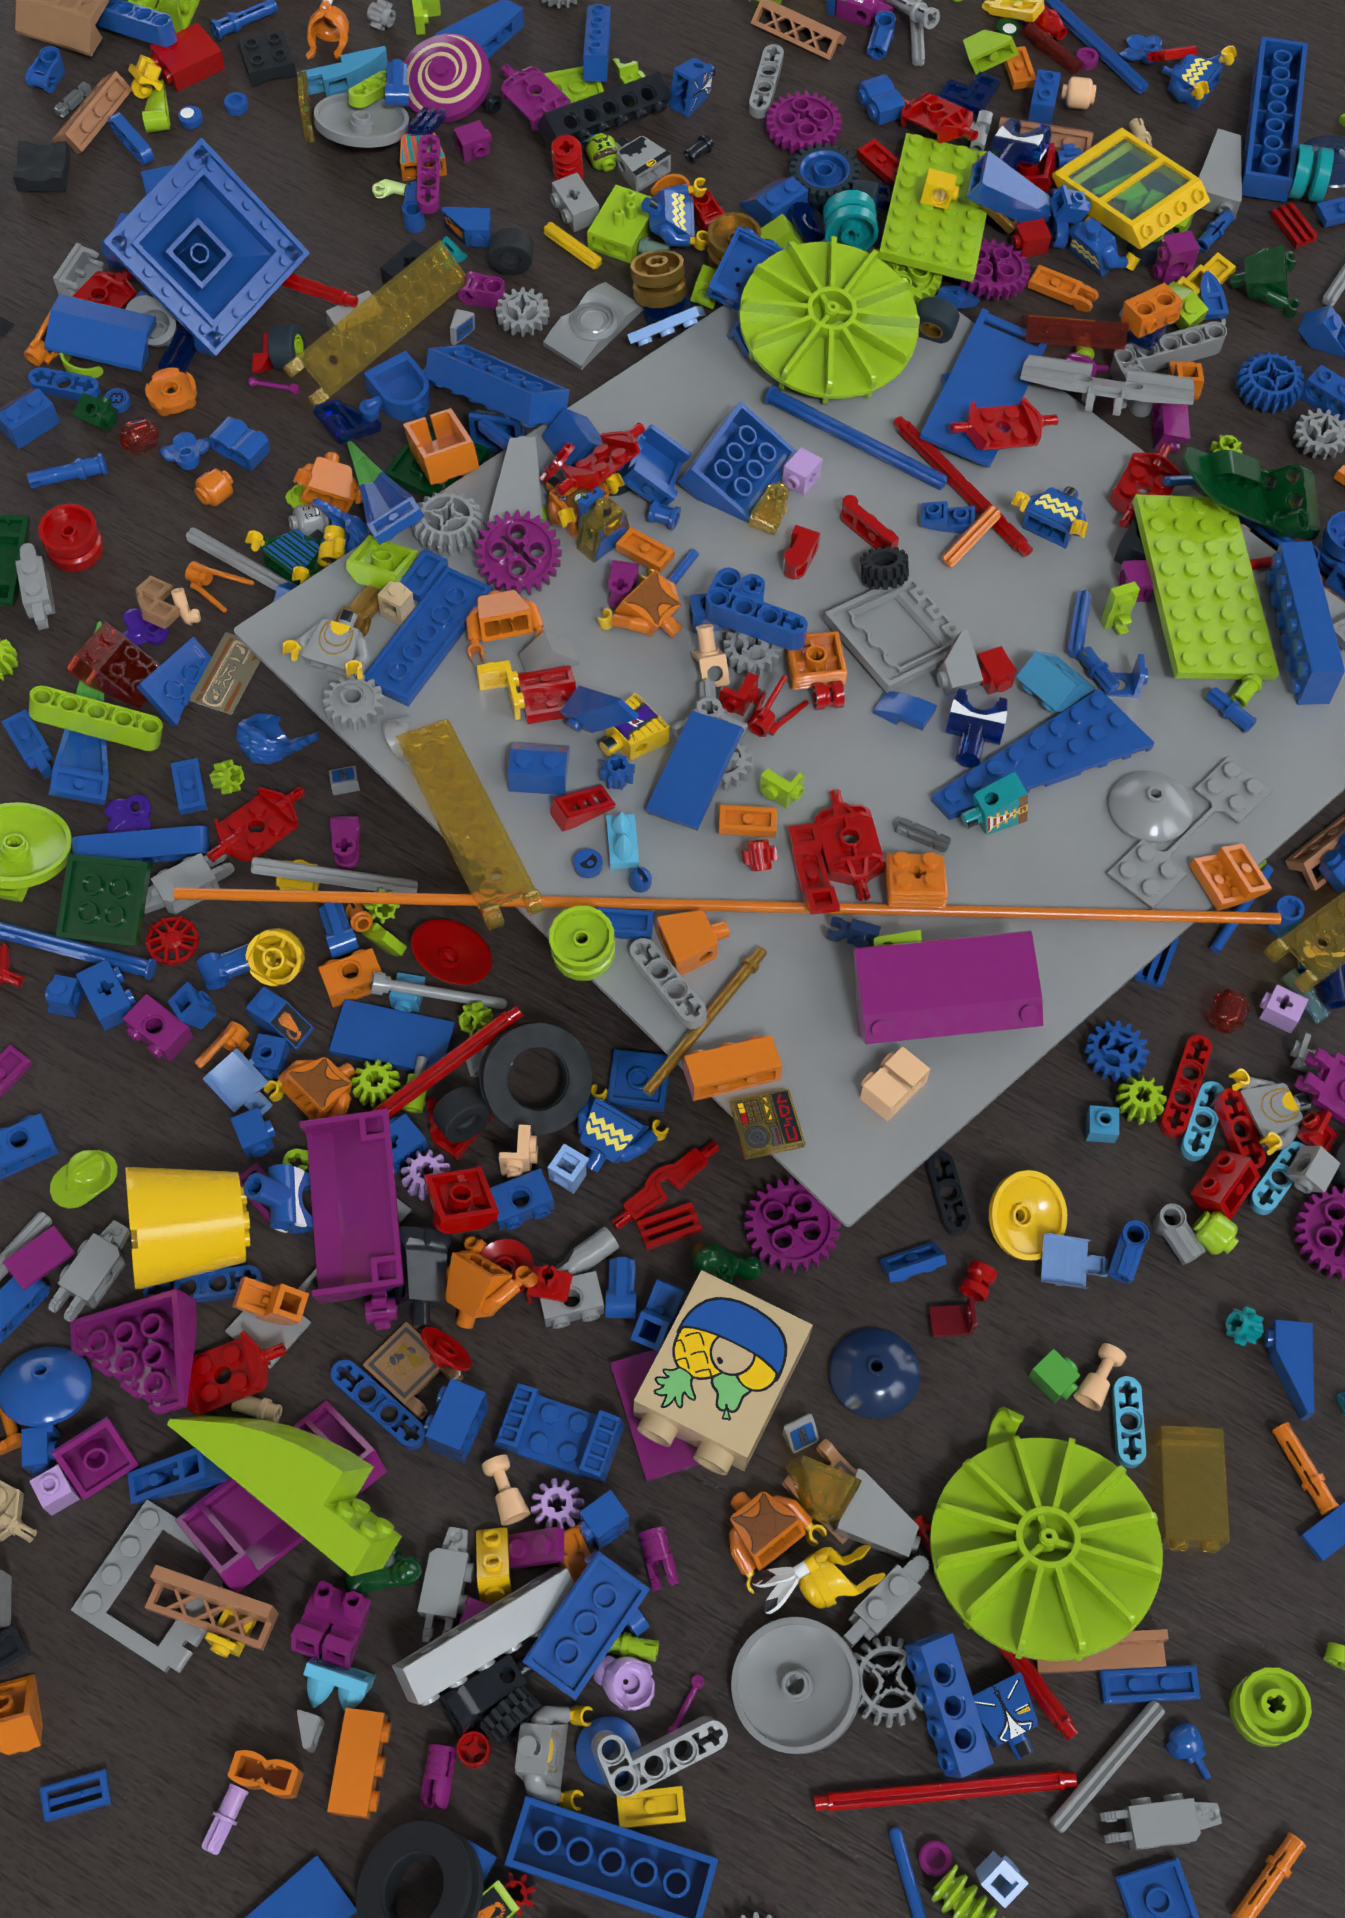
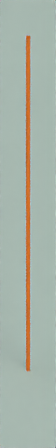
M174 888L173 893L174 899L538 908L591 906L593 908L607 907L633 910H702L713 912L810 914L804 902L218 888ZM839 903L840 912L824 913L1281 924V913L960 905H946L945 908L890 907L888 904Z

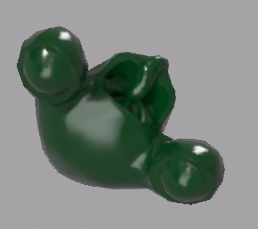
M697 1242L693 1244L690 1251L693 1265L692 1272L700 1274L702 1270L731 1285L733 1284V1276L752 1281L760 1277L763 1272L761 1262L756 1257L735 1256L725 1247L716 1243Z
M396 1546L383 1569L352 1577L345 1572V1585L348 1592L354 1591L360 1594H369L393 1587L410 1586L419 1580L422 1570L420 1562L413 1557L403 1558L402 1550Z

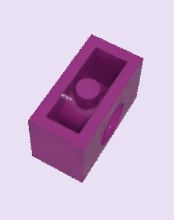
M1191 230L1163 236L1161 246L1158 248L1156 263L1153 265V275L1160 284L1166 283L1169 285L1173 281H1179L1183 276L1187 278L1192 273L1199 252V246Z
M147 994L122 1018L127 1026L125 1032L134 1041L139 1042L142 1040L148 1045L146 1047L147 1050L157 1059H160L162 1056L168 1062H171L194 1038L185 1023L179 1021L176 1016ZM162 1027L158 1033H150L154 1028Z

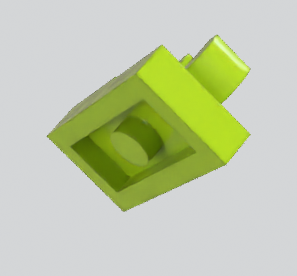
M1135 581L1110 589L1100 622L1104 630L1114 627L1118 635L1129 633L1126 625L1132 624L1130 615L1140 591Z

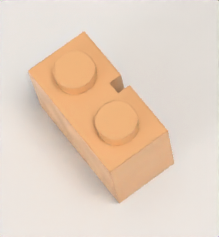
M903 1046L895 1054L890 1052L880 1065L882 1068L876 1073L870 1072L861 1083L863 1088L860 1100L887 1122L927 1083L930 1068Z

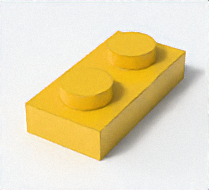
M682 1786L642 1790L626 1798L617 1795L619 1827L628 1829L686 1822Z

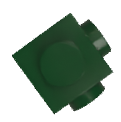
M83 392L73 412V416L109 434L110 429L116 424L119 410L111 405L112 400L100 394L95 398Z

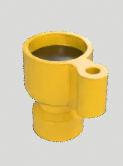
M336 525L325 527L323 536L325 541L319 547L317 562L325 568L345 555V530Z

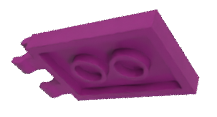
M1318 1048L1315 1054L1309 1051L1304 1062L1313 1068L1320 1069L1317 1076L1311 1072H1307L1305 1078L1298 1075L1294 1086L1303 1092L1313 1094L1311 1103L1321 1110H1329L1333 1118L1345 1125V1056L1339 1052L1329 1055L1321 1048Z

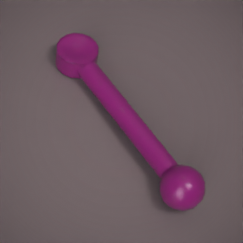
M255 377L248 379V384L252 387L260 385L288 390L293 395L299 393V386L295 383L289 386L257 380Z
M701 1675L693 1676L691 1680L693 1686L673 1725L667 1728L666 1735L679 1728L697 1690L704 1687L705 1680Z

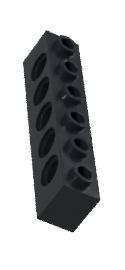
M656 72L546 112L542 115L536 126L551 151L552 142L558 136L571 135L580 142H584L596 133L605 134L610 128L615 126L621 128L634 119L640 121L650 113L655 112V114L663 112L673 96L660 72Z

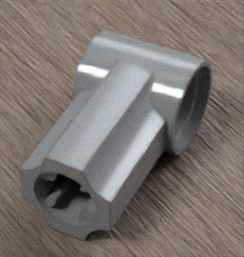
M1171 1203L1167 1204L1154 1216L1152 1221L1154 1231L1165 1238L1182 1265L1190 1263L1206 1252L1186 1222V1213L1181 1206ZM1164 1215L1170 1216L1174 1220L1175 1226L1167 1224L1164 1220Z

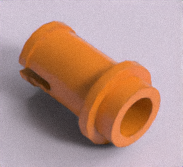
M349 903L345 911L350 918L351 927L357 932L369 930L373 922L370 913L364 910L361 903H353L354 909Z

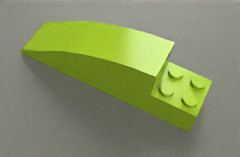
M203 1415L170 1419L167 1423L169 1427L351 1577L383 1569L402 1537L393 1530L394 1525L381 1517L378 1518L370 1511L371 1508L366 1502L356 1498L374 1466L351 1451L323 1437L296 1427L262 1419Z

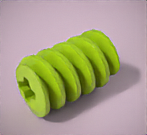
M957 1864L934 1887L935 1891L931 1901L934 1903L944 1899L941 1911L945 1913L953 1909L954 1914L952 1918H994L998 1908L995 1905L987 1909L984 1908L988 1899L986 1895L974 1898L978 1889L976 1884L967 1888L964 1887L968 1879L966 1874L955 1877L958 1869Z

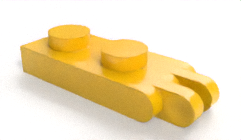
M986 0L982 4V9L988 11L990 15L1034 22L1045 9L1044 0Z

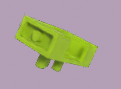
M615 185L587 231L588 248L631 264V261L638 254L641 238L646 239L651 232L649 214L642 211L641 205L646 197H652Z

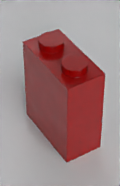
M199 23L177 32V41L171 46L150 45L152 54L150 58L162 69L161 73L165 82L168 85L171 84L177 92L225 69L221 49Z

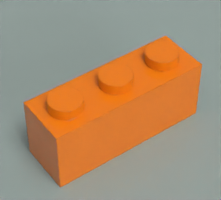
M757 1035L740 1043L728 1042L715 1049L692 1051L689 1055L684 1056L683 1071L692 1099L696 1101L778 1081L781 1079L783 1066L772 1035L765 1037Z
M345 1708L327 1810L331 1815L370 1820L371 1813L377 1812L380 1800V1791H375L377 1778L383 1777L386 1757L381 1756L383 1742L389 1743L392 1723L387 1722L388 1716L385 1713Z

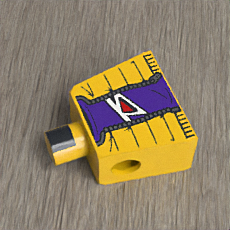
M634 693L625 703L637 712L639 717L634 721L605 729L607 738L600 742V748L606 756H611L620 750L629 760H634L668 744L670 726L637 693Z

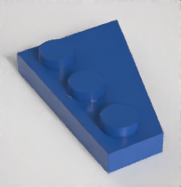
M192 637L136 686L172 728L178 724L181 718L180 715L184 707L187 706L191 698L190 696L196 684L199 683L211 656Z

